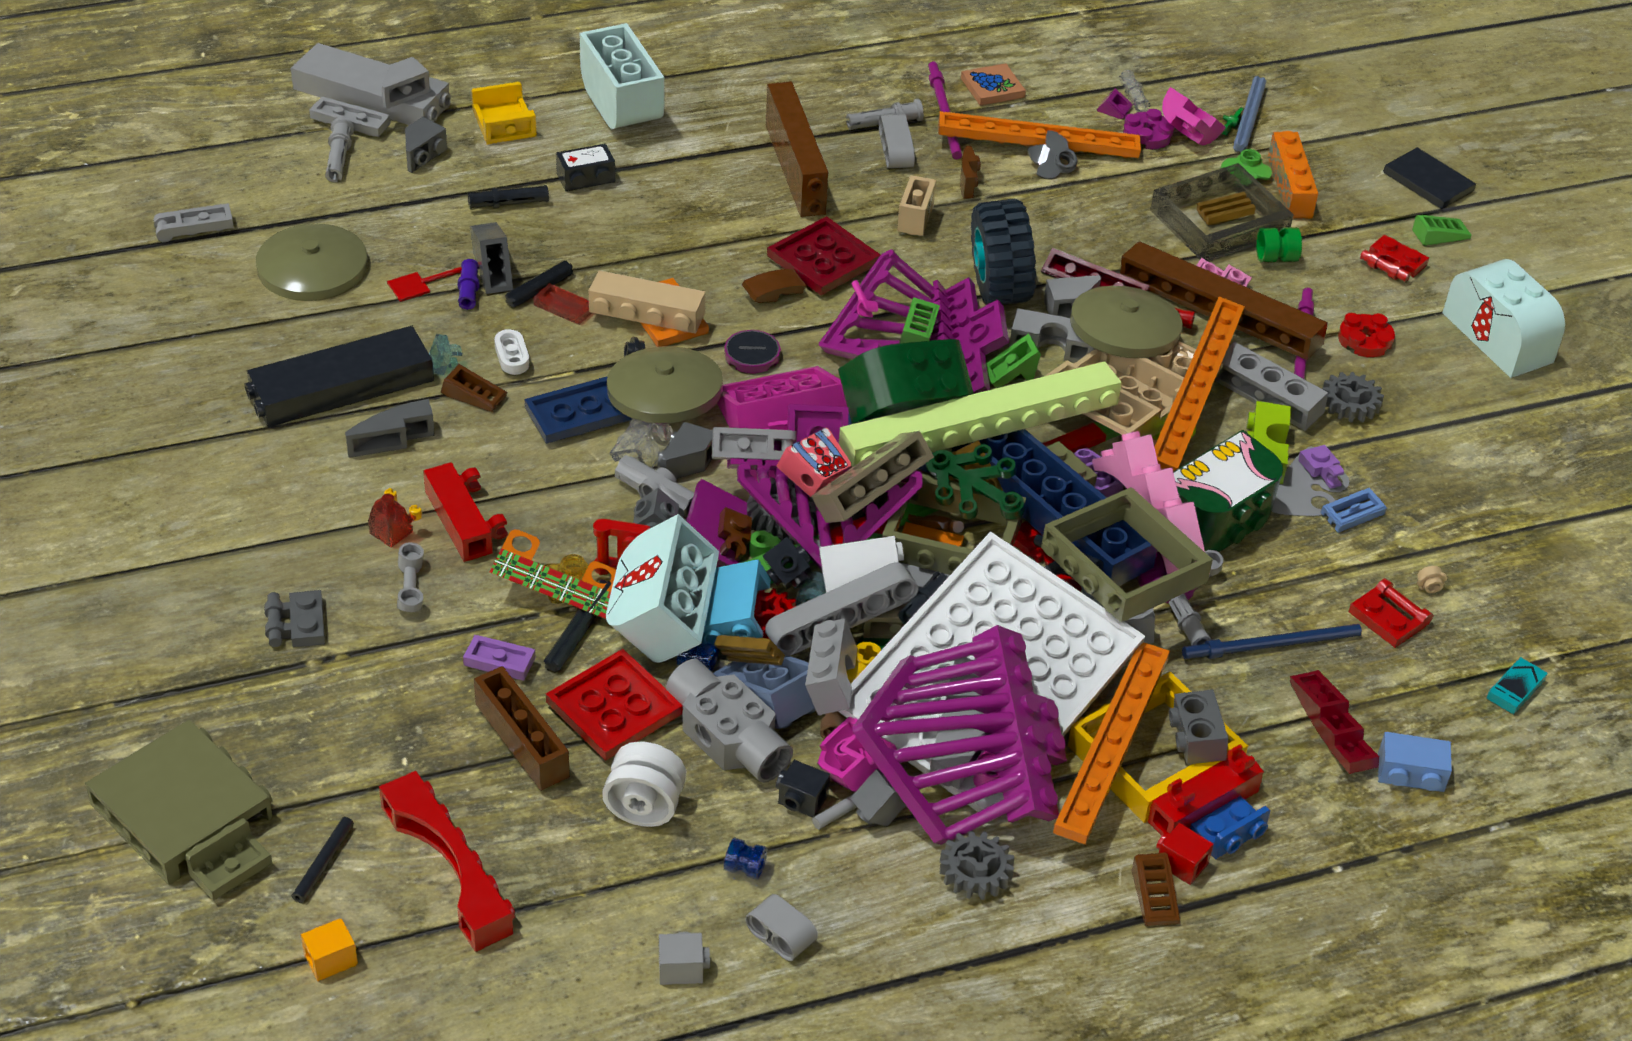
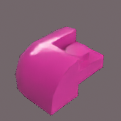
M1171 87L1168 89L1162 106L1165 119L1182 134L1200 145L1210 144L1217 139L1226 127L1184 95Z
M848 717L819 745L822 751L817 764L822 771L830 774L832 781L856 792L876 769H880L852 731L858 719ZM882 738L888 748L897 750L895 744Z

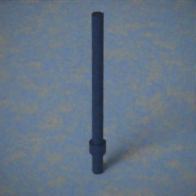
M1360 624L1224 642H1221L1220 639L1208 640L1205 644L1183 647L1182 655L1184 659L1199 657L1216 659L1222 658L1223 654L1357 637L1361 636L1362 629Z

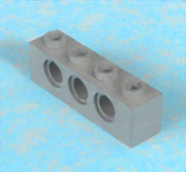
M1235 341L1228 346L1222 361L1223 368L1214 381L1255 404L1256 401L1291 406L1290 423L1304 431L1325 413L1328 392Z

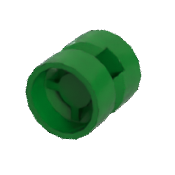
M1298 227L1281 228L1279 232L1276 228H1260L1256 239V252L1260 263L1277 262L1278 258L1282 262L1299 261L1302 253L1300 229Z

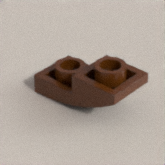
M966 146L962 155L960 190L963 199L973 198L974 188L978 186L977 171H980L981 162L979 156L975 155L972 146Z
M780 269L748 278L743 281L742 286L754 302L763 303L777 302L780 294H802L806 284L794 269Z

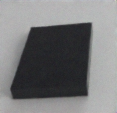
M1418 147L1384 166L1383 173L1440 209H1444L1470 194L1476 187L1475 182Z

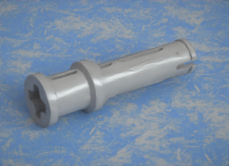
M914 99L913 102L904 104L895 102L889 108L847 114L846 119L849 120H846L848 129L853 130L879 125L880 115L903 114L906 115L907 121L917 120L919 122L924 117L923 106L920 99Z
M340 117L332 121V133L328 138V144L331 149L325 177L331 182H338V179H342L346 151L352 145L350 136L354 132V124L349 119Z

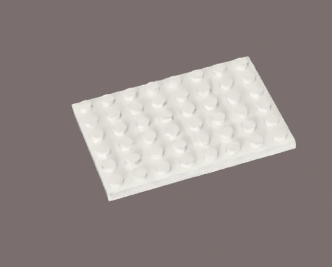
M990 531L851 683L850 709L838 712L847 718L859 719L900 660L910 655L918 657L973 642V637L999 625L1022 634L1026 644L1025 652L1028 667L1032 673L1031 681L1034 694L1054 700L1059 711L1058 720L1061 734L1064 737L1072 725L1076 723L1132 657L1134 651L1144 642L1145 635L1126 622L1120 623L1105 608ZM973 655L967 657L971 660H976ZM955 660L923 668L913 674L952 666ZM949 679V680L940 681V682H936V683H931V684L923 685V686H929V685L947 683V682H950V679ZM946 696L907 702L904 704L945 700ZM942 714L898 718L891 721L941 717ZM938 731L881 736V738L895 744L898 750L933 744L936 742ZM932 758L908 762L925 774L930 772ZM992 771L985 772V773L990 774V775L996 774L995 772H992ZM973 776L966 777L959 789L951 785L944 786L940 784L954 795L976 787L973 782ZM1003 793L994 794L968 805L979 812L1003 800Z

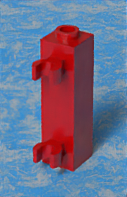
M449 462L423 470L425 493L463 562L493 554L492 538L502 539L508 536V532L504 525H507V520L503 514H496L489 518L488 521L484 520L470 493L481 489V485L477 480L481 476L477 468H468L459 475L453 463Z
M1239 744L1228 751V758L1215 764L1182 783L1183 780L1181 778L1170 783L1167 786L1166 793L1152 800L1147 822L1161 836L1165 831L1170 833L1178 823L1190 829L1192 823L1240 795L1247 799L1259 792L1264 770L1252 755L1248 756L1242 750L1243 746Z

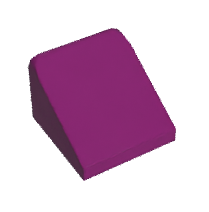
M1115 88L1096 110L1100 113L1123 119L1133 104Z

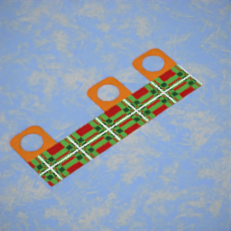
M517 529L510 531L489 571L490 573L588 611L606 585V583L596 582L592 578V571L597 568H603L611 574V585L589 612L606 619L607 607L616 574L615 568L593 561L588 565L582 580L576 579L532 561L540 545V540ZM518 536L526 537L531 541L532 547L525 552L518 551L513 547L512 540Z

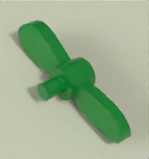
M1240 107L1234 115L1223 116L1222 119L1227 121L1226 128L1222 132L1223 135L1227 136L1232 127L1236 128L1240 120L1239 116L1244 108Z

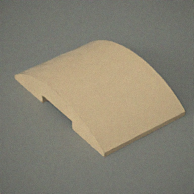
M1178 341L1177 345L1169 352L1150 358H1125L1094 349L1076 363L1067 360L1045 376L1105 361L1122 382L1118 405L1084 413V415L1121 435L1139 431L1140 436L1151 434L1153 437L1159 434L1164 426L1196 349ZM1221 363V366H1220V368H1219V370H1218L1217 375L1219 374V372H1220L1221 369L1223 368V363Z

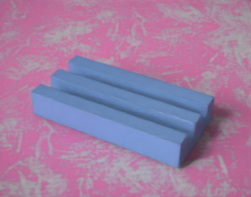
M1370 488L1324 505L1320 513L1323 516L1328 515L1327 521L1331 525L1335 523V530L1339 533L1384 515L1387 507ZM1370 499V501H1367V502H1365V503H1362V504L1359 503V502H1362V501H1364V500ZM1351 506L1350 509H1347V510L1342 511V512H1340V513H1336V512L1339 511V510H1342V509H1344V508H1347V507Z

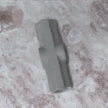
M628 455L619 460V464L615 469V477L638 490L641 498L659 488L679 504L678 514L682 517H688L694 492L678 484L675 476L668 469L661 467L654 470Z

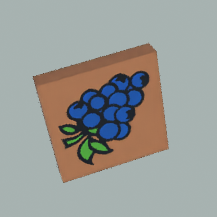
M1006 63L961 71V80L980 106L1025 98L1026 90Z

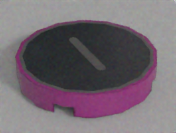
M743 330L727 339L724 347V356L729 365L731 363L736 366V370L743 373L756 374L766 372L770 366L778 364L781 348L778 340L771 334L759 330Z

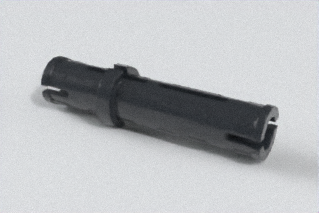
M547 185L500 190L497 187H493L488 191H470L467 193L469 209L493 206V209H498L502 205L549 202V191Z

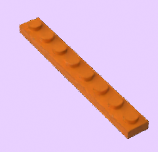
M942 111L939 114L938 135L948 137H964L973 140L981 139L998 143L1006 142L1023 146L1046 144L1047 131L1051 130L1066 138L1068 148L1073 152L1082 151L1098 155H1116L1124 158H1139L1141 152L1140 135Z
M1143 642L1134 651L1055 822L1054 834L1086 845L1167 664L1170 654L1169 650Z

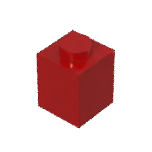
M1178 823L1170 833L1165 831L1162 834L1156 848L1159 850V853L1168 854L1172 874L1191 885L1208 866L1214 843Z

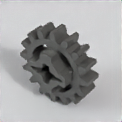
M1343 372L1339 373V377L1330 375L1329 380H1325L1322 387L1324 391L1328 392L1326 407H1329L1328 413H1338V419L1341 420L1345 417L1348 418L1349 422H1353L1354 418L1364 422L1365 417L1373 419L1375 413L1379 414L1384 395L1380 394L1382 388L1374 387V380L1366 381V375L1359 377L1354 372H1351L1349 376H1346Z
M971 830L966 838L958 833L956 834L955 842L951 840L946 841L945 850H941L939 872L945 875V885L954 883V893L957 894L964 890L968 899L972 897L973 893H978L980 899L984 900L986 892H990L996 897L998 896L999 887L1005 890L1008 888L1009 880L1013 878L1014 855H1008V844L999 846L1000 837L996 836L990 840L987 838L986 831H983L981 836L978 837Z

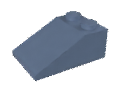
M785 656L782 665L732 662L713 673L717 677L734 674L776 713V729L789 727L794 720L816 711L805 686L809 662L791 656Z

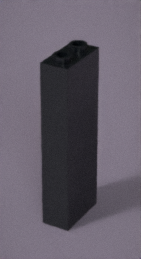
M413 325L249 369L247 370L248 382L244 383L248 399H254L253 405L257 417H263L269 428L433 382V361Z

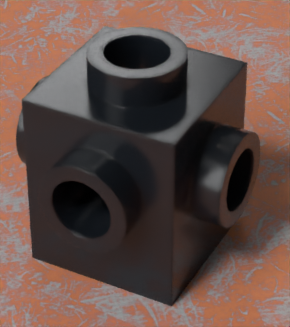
M788 537L762 555L765 563L770 568L766 572L776 586L782 583L786 590L791 586L796 589L809 579L807 574L811 572V568L808 563L812 559L801 545L796 548ZM788 563L794 564L791 568H784Z

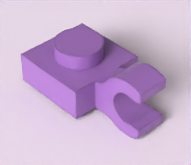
M1326 445L1300 451L1298 461L1313 478L1321 476L1326 485L1331 489L1342 485L1337 476L1344 475V470L1340 466L1339 460Z

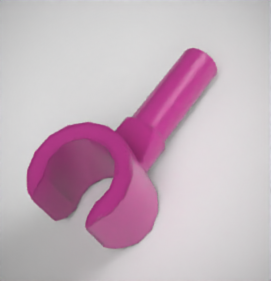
M855 280L851 284L859 301L857 313L860 316L872 318V312L878 311V303L867 300L858 280Z

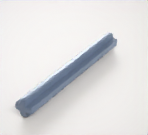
M1256 76L1253 78L1234 141L1233 149L1236 152H1242L1247 149L1265 89L1266 79L1264 77Z

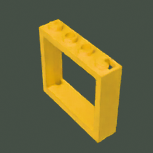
M1168 672L1160 677L1145 713L1164 702L1170 708H1173L1174 694L1191 691L1173 673ZM1109 703L1102 705L1096 712L1087 717H1080L1079 721L1074 723L1070 729L1068 747L1083 762L1109 708ZM1224 723L1228 736L1227 753L1239 744L1243 746L1242 750L1247 753L1248 745ZM1221 761L1191 764L1147 790H1144L1120 766L1111 790L1143 823H1146L1152 800L1166 793L1167 786L1179 778L1184 783Z

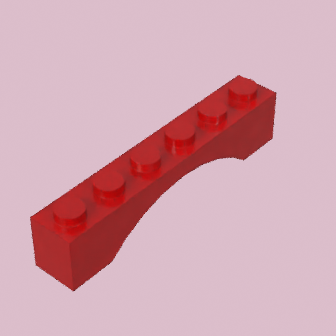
M413 771L379 786L381 808L395 830L429 844L441 853L453 867L461 886L457 905L459 928L474 951L477 952L513 935L512 919L516 915L511 902L508 899L503 900L501 898L494 877L491 874H485L478 853L475 850H469L461 828H454L448 809L443 803L438 804L430 782L428 780L423 781L417 771Z

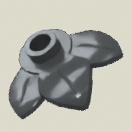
M1047 131L1046 144L1028 148L1030 159L1039 165L1036 175L1041 178L1053 179L1060 173H1071L1077 166V157L1068 148L1067 139L1055 131ZM1060 159L1067 160L1068 165H1063Z

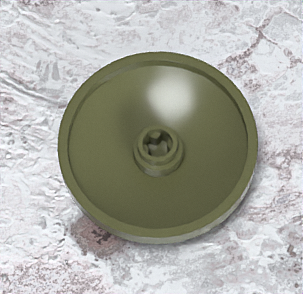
M303 224L284 229L268 238L261 245L256 255L257 274L261 283L268 290L279 296L300 301L323 300L347 292L362 280L368 266L367 252L363 242L354 233L329 224Z
M1103 286L1082 293L1074 301L1070 315L1072 329L1081 340L1099 351L1125 358H1150L1165 354L1177 345L1182 331L1181 316L1169 302L1148 291L1127 286Z
M662 346L636 351L620 359L611 368L607 377V393L612 405L621 413L631 418L651 423H674L698 417L713 408L723 392V376L716 362L698 351L682 347Z

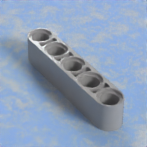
M894 562L771 618L766 624L765 632L785 656H791L811 647L815 625L827 620L835 621L845 618L850 629L909 602L916 596L918 584L903 564Z

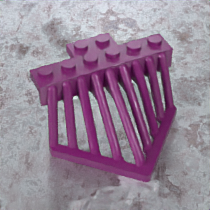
M890 249L882 253L860 284L866 299L876 301L880 309L907 317L910 309L909 306L874 294L880 284L886 283L912 300L914 297L940 305L929 341L959 340L974 394L990 390L985 355L1009 343L1004 306L997 299L978 310L975 284L969 277L948 289H945L938 280L933 281L932 286L904 262L894 250ZM891 267H895L926 295L890 274L889 270ZM854 292L819 342V346L825 353L854 359L866 351L885 345L897 344L900 340L848 339L844 337L848 329L857 326L863 329L902 335L905 324L861 317L857 313L859 301ZM914 313V315H917V316H920V317H923V318L930 319V318H928V317H925V316L918 315V314H915V313Z
M789 404L787 430L797 432V441L794 444L825 428L831 431L839 443L840 427L848 426L849 407ZM774 441V451H781L782 442ZM730 458L727 460L728 469H737V481L798 546L801 545L812 561L822 570L819 547L813 541L814 528L811 523L808 494L795 484L799 517L798 525L791 518L792 503L790 501L788 477L778 469L777 464L779 460L765 459L762 461V459L744 460L743 458ZM750 470H756L758 482L750 474ZM769 470H774L779 504L770 495L771 481L768 474ZM914 471L900 481L906 483L902 488L896 484L887 490L888 501L879 509L873 501L863 508L866 514V522L857 530L853 524L852 516L845 521H840L843 531V544L868 539L922 487V474L919 471ZM815 504L820 547L831 546L830 522H825Z
M999 625L973 637V642L918 657L910 655L900 660L852 728L854 735L934 843L939 845L945 844L947 840L955 839L958 833L964 835L1006 813L1008 822L1012 823L1026 816H1032L1045 821H1052L1059 816L1058 796L1054 790L1051 777V764L1057 766L1067 761L1064 749L1065 740L1061 734L1058 720L1059 711L1054 700L1034 694L1031 681L1032 673L1028 667L1025 652L1026 644L1022 634ZM973 655L976 658L973 661L913 674L920 669ZM971 674L979 676L978 678L923 686ZM968 692H976V693L982 695V696H973V697H964V698H955V699H947V700H938V701H929V702H920V703L904 704V703H907V702H913V701H919V700H925V699H931V698H938V697H944V696H950V695H956V694H962V693H968ZM969 710H976L985 713L974 715L891 721L893 719L934 715ZM970 728L991 734L898 750L888 748L881 736ZM984 750L995 754L992 757L915 777L909 776L900 764L907 761ZM989 771L999 773L1000 777L936 803H929L920 792L922 788ZM1003 793V800L949 827H946L939 818L942 814L994 794Z

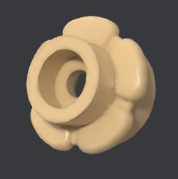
M1428 566L1417 574V585L1420 590H1426L1427 593H1436L1443 588L1447 575L1438 566Z

